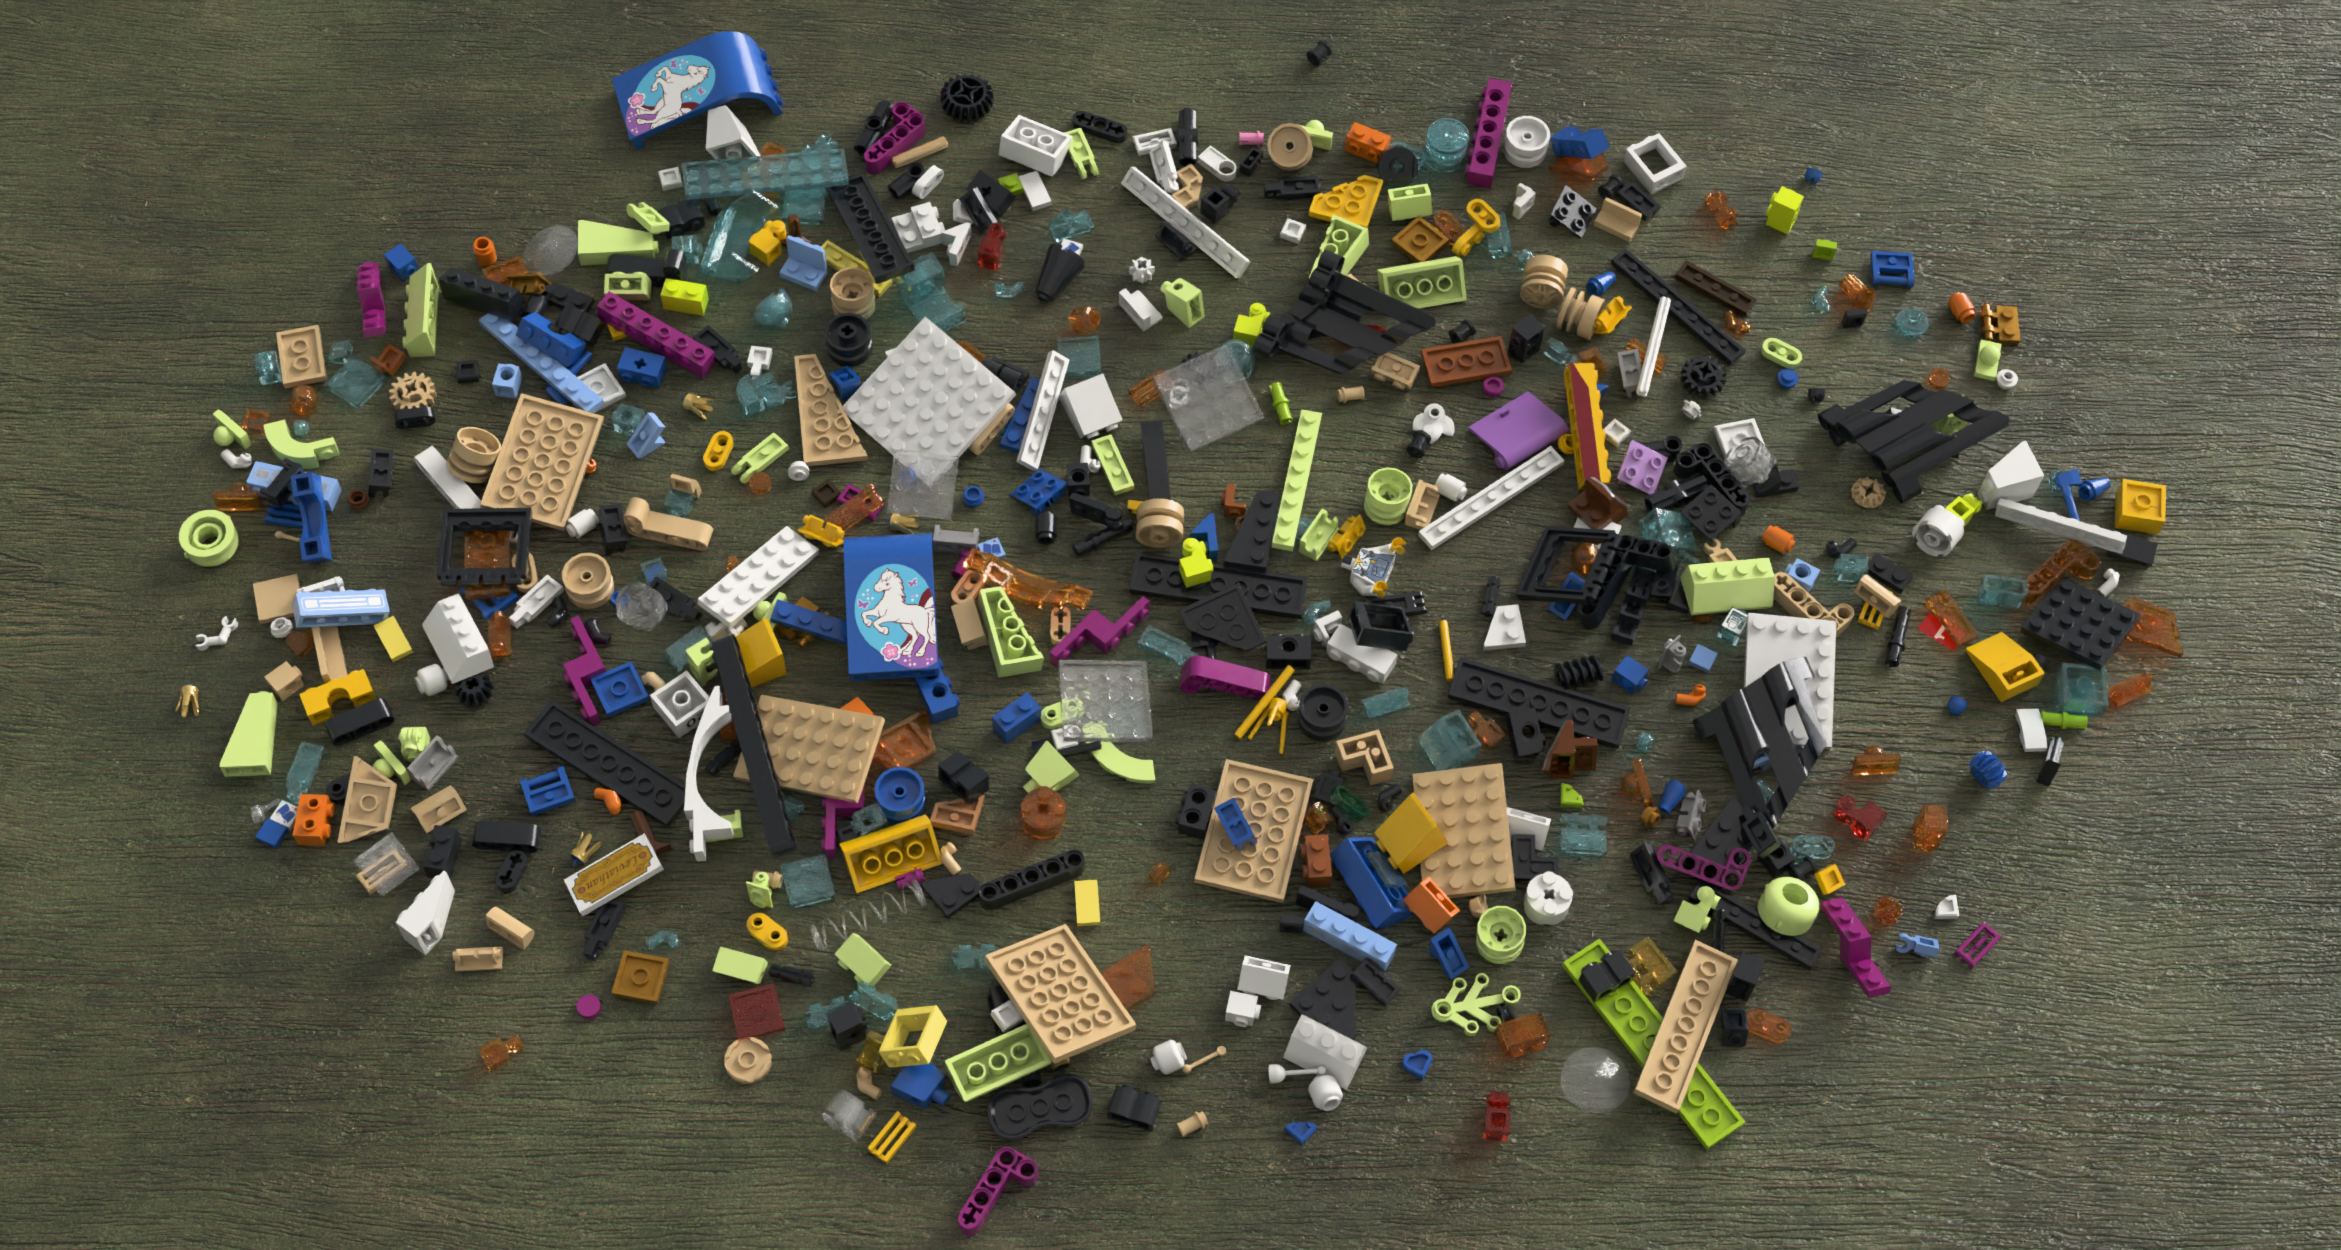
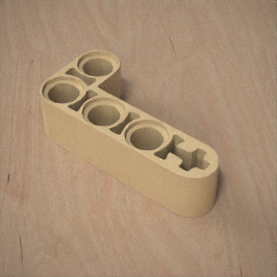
M637 497L630 499L623 517L627 532L633 536L695 550H706L713 533V528L707 523L650 511L649 504Z
M1778 572L1774 575L1773 599L1790 615L1798 618L1836 621V638L1849 627L1854 616V610L1850 605L1839 604L1828 612L1788 574Z

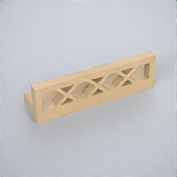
M338 626L311 627L320 672L325 684L332 679L347 676L348 673Z

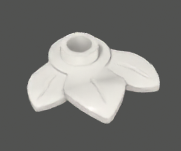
M1432 403L1425 408L1424 413L1415 417L1413 420V430L1425 431L1431 436L1430 444H1433L1442 433L1452 437L1454 434V423L1451 418L1445 415L1441 405ZM1433 410L1437 411V412H1438V415H1437V416L1431 415V411H1433Z

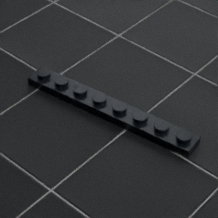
M1626 248L1612 258L1610 264L1654 302L1659 304L1660 298L1663 296L1670 298L1671 303L1668 314L1729 366L1745 354L1746 350Z

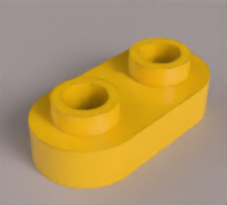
M1474 199L1468 203L1467 214L1469 218L1484 232L1492 233L1499 229L1500 217L1485 201Z
M1474 224L1455 242L1452 253L1458 257L1466 256L1475 243L1479 244L1482 241L1484 231L1477 224Z
M720 431L711 438L703 455L704 465L707 469L717 471L724 467L734 445L730 433Z
M755 913L748 918L747 929L755 939L772 951H779L786 947L788 936L784 928L763 913ZM757 921L762 922L760 926L754 925ZM775 934L780 935L778 939H772V936Z

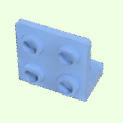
M788 235L786 242L789 258L779 272L780 277L817 291L828 274L825 250L819 245H812L799 237Z

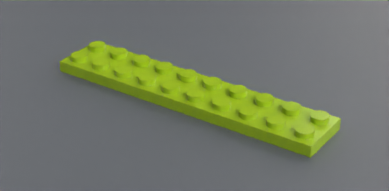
M1599 938L1564 961L1562 967L1643 1068L1663 1018L1634 981L1599 1001L1593 1002L1578 980L1584 966L1589 963H1601L1600 959L1610 952ZM1697 1063L1677 1113L1705 1149L1708 1150L1742 1127L1745 1121L1701 1065Z

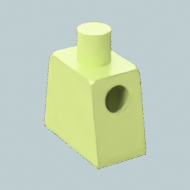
M1178 278L1173 283L1165 281L1162 284L1160 290L1165 294L1167 308L1188 328H1191L1205 317L1200 289L1182 278Z
M1046 741L1025 768L1032 779L1023 788L1031 796L1041 788L1048 795H1052L1077 778L1079 774Z

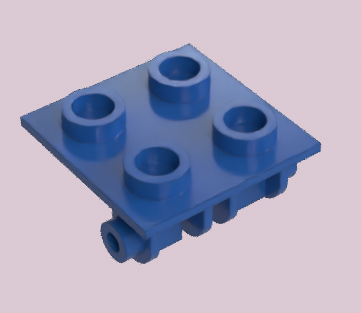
M1040 469L1022 485L1018 486L1010 496L1032 507L1030 512L1036 516L1047 509L1046 506L1050 507L1051 503L1054 504L1065 494L1067 482Z

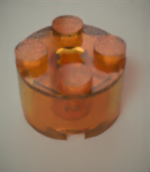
M1042 786L1029 792L1021 802V823L1027 835L1037 840L1038 838L1051 840L1062 833L1066 823V804L1058 792L1047 786Z

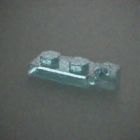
M1150 625L1147 626L1138 641V646L1176 664H1185L1191 656H1198V654L1191 651V647L1187 646V642Z
M301 742L286 778V789H289L286 795L289 800L288 802L298 804L300 794L302 792L307 793L324 754V746Z

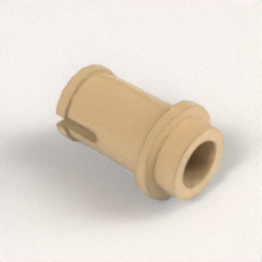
M1363 386L1346 389L1341 387V389L1337 390L1339 402L1346 403L1350 400L1364 399L1365 397Z
M755 870V871H754L753 877H752V883H753V880H754V878H755V875H756L757 873L763 872V871H758V870ZM778 871L774 873L765 872L769 877V886L774 890L781 888L783 875L779 874Z
M1196 1111L1195 1115L1180 1123L1178 1122L1177 1127L1182 1137H1185V1135L1201 1127L1205 1129V1125L1209 1123L1203 1111L1199 1113Z

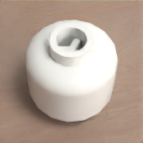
M432 664L419 669L417 677L414 678L420 693H425L427 696H432L446 690L447 681L450 680L444 668L441 669L438 664Z
M1168 1040L1153 1048L1154 1056L1150 1058L1154 1069H1160L1166 1075L1183 1068L1184 1060H1187L1181 1043H1176L1174 1040Z
M1331 1075L1316 1076L1308 1088L1315 1107L1325 1111L1338 1107L1343 1097L1336 1078Z

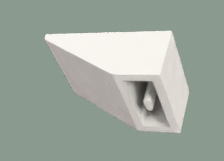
M445 871L431 880L430 886L415 897L414 903L407 910L402 911L396 921L404 940L425 956L442 938L455 892Z

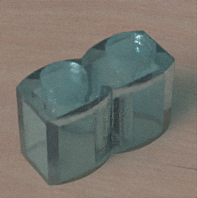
M1986 575L1977 588V602L1985 606L2000 605L2008 609H2017L2022 606L2028 595V582L2016 577L2005 579L1998 575Z

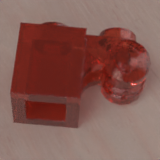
M992 223L986 231L987 237L983 236L977 251L978 267L998 271L1003 258V241L1007 238L1006 227L1001 226L999 223Z
M1842 797L1836 806L1834 817L1841 823L1846 822L1849 824V828L1852 829L1856 836L1862 837L1867 841L1883 824L1888 814L1871 800L1862 809L1854 808L1856 802L1852 797Z
M1490 1091V1094L1486 1097L1488 1107L1484 1115L1483 1139L1506 1142L1510 1133L1511 1110L1507 1109V1106H1510L1508 1093Z

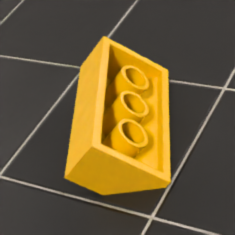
M926 814L839 844L856 893L894 881L896 876L914 871L915 867L916 869L921 868L923 871L943 864L932 824Z

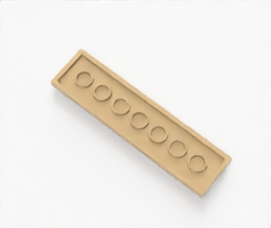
M1694 941L1633 1091L1634 1094L1677 1114L1738 959L1700 941Z

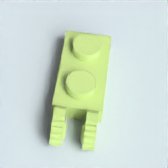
M1078 128L1064 132L1073 136L1068 152L1075 167L1078 169L1081 179L1087 178V172L1083 166L1089 164L1094 176L1099 175L1095 157L1082 129Z
M644 202L639 203L638 208L634 204H627L628 215L636 219L650 233L660 234L663 231H669V222L652 207H649Z
M772 433L744 455L733 466L731 472L734 475H738L748 466L749 469L740 478L743 484H747L756 474H759L788 451L789 446L778 435Z

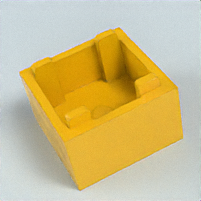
M2123 479L2115 496V528L2158 535L2165 523L2166 485Z

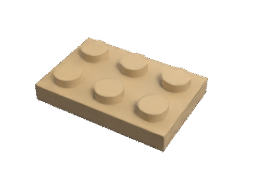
M319 325L276 333L284 388L327 381Z

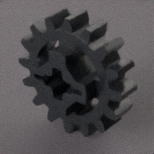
M1699 355L1698 359L1691 357L1690 362L1686 360L1684 367H1682L1680 381L1684 382V388H1690V394L1695 391L1697 392V397L1700 394H1704L1705 398H1708L1709 393L1715 396L1717 391H1722L1726 382L1727 372L1722 371L1724 365H1717L1718 359L1711 361L1709 355L1706 359H1703L1702 355Z

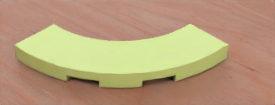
M1104 724L1082 726L1085 744L1096 741L1101 742V750L1092 751L1090 754L1093 755L1099 762V765L1111 774L1126 778L1127 781L1144 784L1155 783L1153 760L1136 759L1119 751L1109 740Z

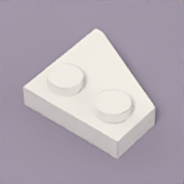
M1518 604L1497 606L1483 650L1525 647L1526 640Z

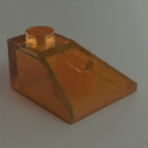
M1603 152L1593 159L1563 156L1548 166L1549 170L1581 178H1592L1593 180L1602 177L1603 173L1610 169Z

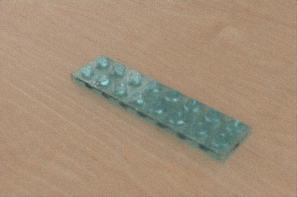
M844 148L682 163L686 200L849 185Z

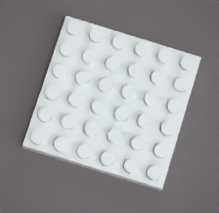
M924 317L842 407L853 422L906 468L914 470L916 476L931 488L1016 396V393L927 317Z

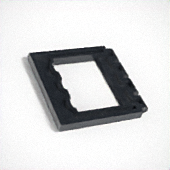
M443 509L437 578L441 580V586H457L458 580H461V586L480 585V580H483V585H502V579H505L506 585H522V579H527L532 509ZM518 531L515 567L451 568L454 532Z
M1546 526L1517 590L1516 595L1518 599L1588 605L1589 601L1595 602L1601 589L1600 586H1602L1608 573V568H1610L1616 554L1615 551H1617L1622 536L1616 534L1615 530ZM1564 541L1601 543L1582 590L1544 588Z

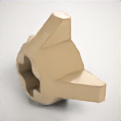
M1485 894L1472 898L1469 901L1470 911L1476 918H1480L1488 910Z

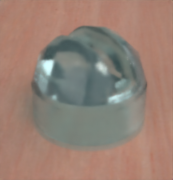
M294 420L295 437L308 434L309 424L305 420Z

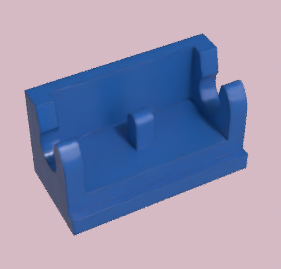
M1235 798L1214 808L1234 847L1237 846L1238 850L1242 851L1245 844L1250 843L1253 846L1258 843Z

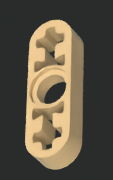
M1008 403L968 449L975 455L981 454L1012 417L1015 407Z

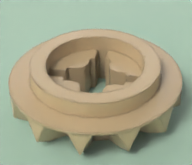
M1869 477L1865 479L1859 478L1852 486V498L1862 507H1878L1885 499L1886 491L1883 489V484H1879L1877 479L1872 480ZM1872 488V493L1865 497L1866 490Z

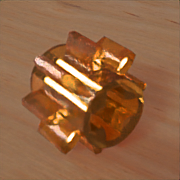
M1889 896L1880 898L1877 906L1874 907V914L1878 922L1886 923L1887 926L1897 924L1900 916L1903 915L1899 901L1890 900Z

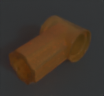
M1849 273L1844 276L1839 282V287L1853 300L1855 309L1866 308L1867 313H1870L1873 310L1876 299L1875 290L1866 287L1854 274Z

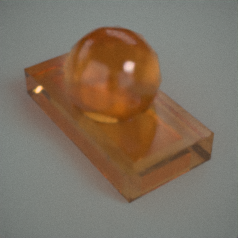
M234 483L229 490H214L213 492L217 511H259L262 508L258 490H250L244 483Z
M1868 746L1864 750L1863 755H1855L1852 773L1853 775L1896 774L1901 762L1900 753L1885 754L1884 750L1879 746Z
M1632 759V768L1635 775H1627L1623 778L1620 784L1621 790L1630 797L1641 793L1645 808L1653 806L1652 793L1641 759Z

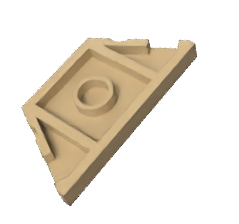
M354 756L337 841L340 844L388 830L397 784L357 756Z

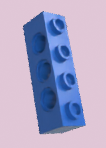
M938 657L939 676H935L934 679L913 677L933 724L957 716V707L960 706L957 694H952L950 690L952 684L948 675L944 676L942 672L944 667L940 657ZM937 694H943V695H944V696H942V697H940V698L935 697V695H937Z

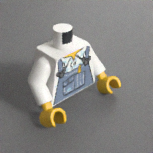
M1397 537L1392 543L1367 549L1362 548L1357 559L1345 555L1341 567L1352 571L1350 583L1353 584L1362 596L1383 598L1385 596L1383 591L1389 590L1386 583L1394 566L1396 556L1394 553L1396 551L1398 554H1403L1404 548L1402 545L1406 543L1401 537Z

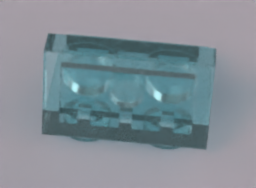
M942 290L910 306V311L918 323L924 317H927L943 332L966 321L964 305L961 301L955 304L946 290Z
M1655 508L1639 520L1644 539L1667 543L1671 545L1672 549L1692 553L1697 551L1690 522L1681 513Z

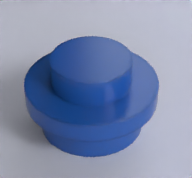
M1783 369L1778 373L1777 381L1782 388L1790 389L1797 384L1798 375L1791 369Z
M970 486L963 493V501L970 507L979 506L984 501V493L980 488Z

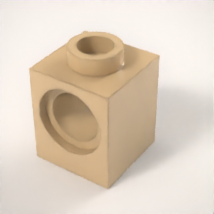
M287 661L264 677L271 690L282 702L304 686L301 680L303 676L297 666L291 667Z

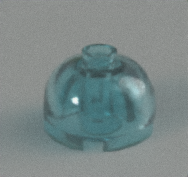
M779 289L780 294L778 295L770 294L755 307L756 313L751 312L753 318L765 328L779 326L782 328L790 322L788 317L792 314L793 305L792 300L784 289Z
M1242 339L1227 340L1217 349L1215 356L1216 371L1223 378L1225 376L1232 378V381L1245 380L1252 375L1256 367L1255 351H1253L1252 346Z

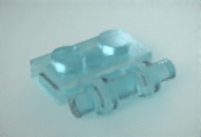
M1573 812L1561 814V823H1569L1570 827L1561 828L1560 852L1606 855L1607 831L1598 830V826H1607V817H1598V814L1583 816ZM1577 825H1590V830L1577 829Z

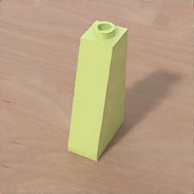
M578 220V257L581 266L607 264L609 256L613 254L655 259V253H659L658 241H654L653 234L650 232Z
M260 691L249 694L220 761L219 767L225 777L271 775L278 705L273 693Z

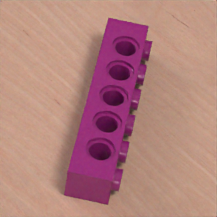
M1489 78L1488 85L1483 86L1481 97L1485 98V100L1480 101L1478 113L1482 114L1481 117L1477 116L1475 128L1478 129V132H1473L1471 144H1475V147H1470L1468 159L1472 161L1471 164L1467 163L1465 175L1468 176L1467 184L1491 188L1512 82Z
M610 291L597 305L598 318L604 323L625 333V335L656 353L665 356V358L696 376L704 379L715 365L714 351Z

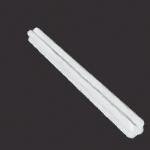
M1664 296L1660 298L1636 390L1638 396H1647L1671 303L1670 298Z

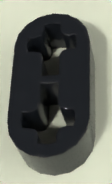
M431 407L403 409L395 413V425L401 429L430 426L436 422L435 410Z
M521 850L511 851L506 856L496 876L497 887L503 893L513 892L527 869L528 860ZM518 858H520V859H521V863H517V864L515 865V867H514V864H513L512 861H513V860L517 861ZM510 876L511 883L507 882L504 885L502 880H507Z

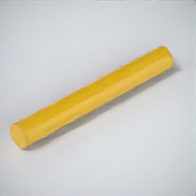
M1442 620L1439 622L1445 675L1446 681L1452 682L1454 668L1448 623L1446 620Z

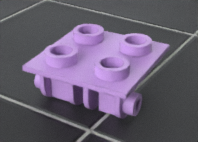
M1631 440L1617 475L1618 483L1624 486L1627 483L1649 495L1655 493L1668 457Z

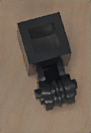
M1230 184L1225 185L1221 190L1216 187L1212 188L1201 198L1200 213L1216 224L1229 213V208L1233 207L1234 203L1238 201L1240 192Z

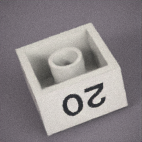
M686 670L652 693L650 698L653 708L678 738H681L699 725L709 696Z

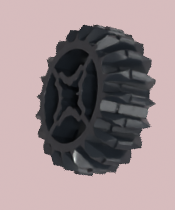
M966 73L963 76L957 74L955 79L950 77L949 82H945L940 96L943 111H946L947 116L952 115L953 120L959 118L961 122L966 119L969 123L971 119L978 121L979 116L984 118L985 113L990 112L994 99L991 84H988L987 79L982 80L981 75L975 77L973 73L970 76H967Z

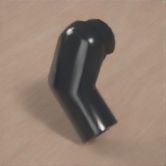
M561 596L553 599L555 610L547 618V623L551 627L562 624L568 617V610Z
M595 618L587 620L584 627L591 641L609 645L612 636L600 632L597 625L599 623L598 620Z
M1396 783L1379 793L1377 805L1380 811L1388 812L1392 809V798L1402 793L1399 784Z

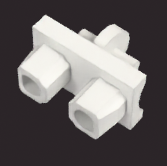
M742 618L731 628L722 622L718 625L715 622H710L705 626L711 642L731 634H734L736 637L748 625L744 618Z

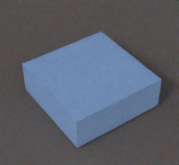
M1698 644L1688 665L1708 674L1718 653Z

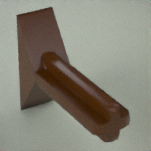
M797 215L788 216L789 234L786 235V238L788 235L799 237L803 241L814 245L801 235L800 221ZM785 238L783 241L780 242L781 245L787 247V242Z
M634 811L631 814L630 818L638 836L645 833L657 856L672 850L670 844L655 841L643 811Z

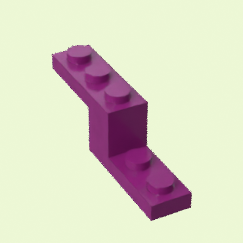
M366 262L358 266L357 292L363 311L364 338L386 334V306L380 287L381 269L379 263Z
M1142 596L1115 624L1093 609L1050 651V663L1055 667L1061 662L1065 663L1076 648L1083 646L1086 639L1105 654L1110 649L1114 650L1125 635L1131 634L1135 625L1140 620L1144 621L1148 617L1150 601Z
M578 615L570 619L573 627L569 629L574 640L579 639L581 643L578 647L582 656L564 663L565 673L562 675L567 686L572 685L574 689L571 691L575 702H580L583 707L580 709L584 720H589L592 726H596L601 722L585 687L592 685L590 678L602 674L606 670Z
M865 783L858 803L822 797V809H826V816H822L821 820L822 830H825V837H821V851H825L827 859H836L837 817H864Z
M1843 897L1821 902V910L1840 935V959L1866 996L1872 998L1889 994L1891 990L1890 984L1871 959V935Z

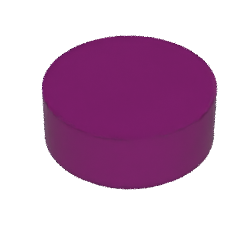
M1491 376L1484 380L1482 390L1486 396L1496 398L1502 394L1504 383L1500 378Z
M590 994L582 996L577 1002L579 1015L584 1019L597 1017L601 1012L599 999Z

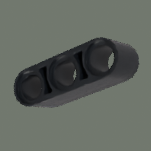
M380 698L328 719L325 722V727L332 744L341 746L391 725L394 722V716L387 700Z
M477 821L472 846L481 850L508 852L521 850L524 853H535L538 851L542 828L528 823Z

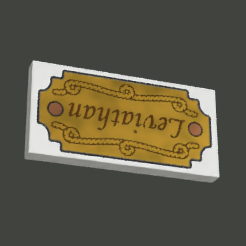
M644 833L569 876L564 881L580 914L585 916L664 869Z

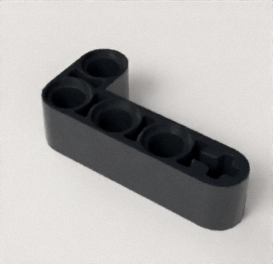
M677 249L668 250L665 260L613 254L609 256L605 274H613V272L625 274L643 272L652 280L651 286L663 287L666 278L685 281L688 265L686 255Z
M1698 443L1678 454L1674 465V473L1677 477L1685 479L1696 473L1704 475L1708 486L1711 484L1742 512L1741 516L1746 513L1750 502L1749 494L1712 446L1707 443Z

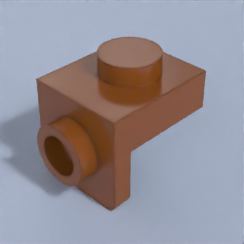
M388 344L378 359L371 356L369 360L375 364L373 368L384 375L387 372L394 376L408 356L393 345Z
M1227 483V490L1222 491L1221 504H1225L1224 516L1232 519L1245 518L1246 504L1234 503L1236 484Z

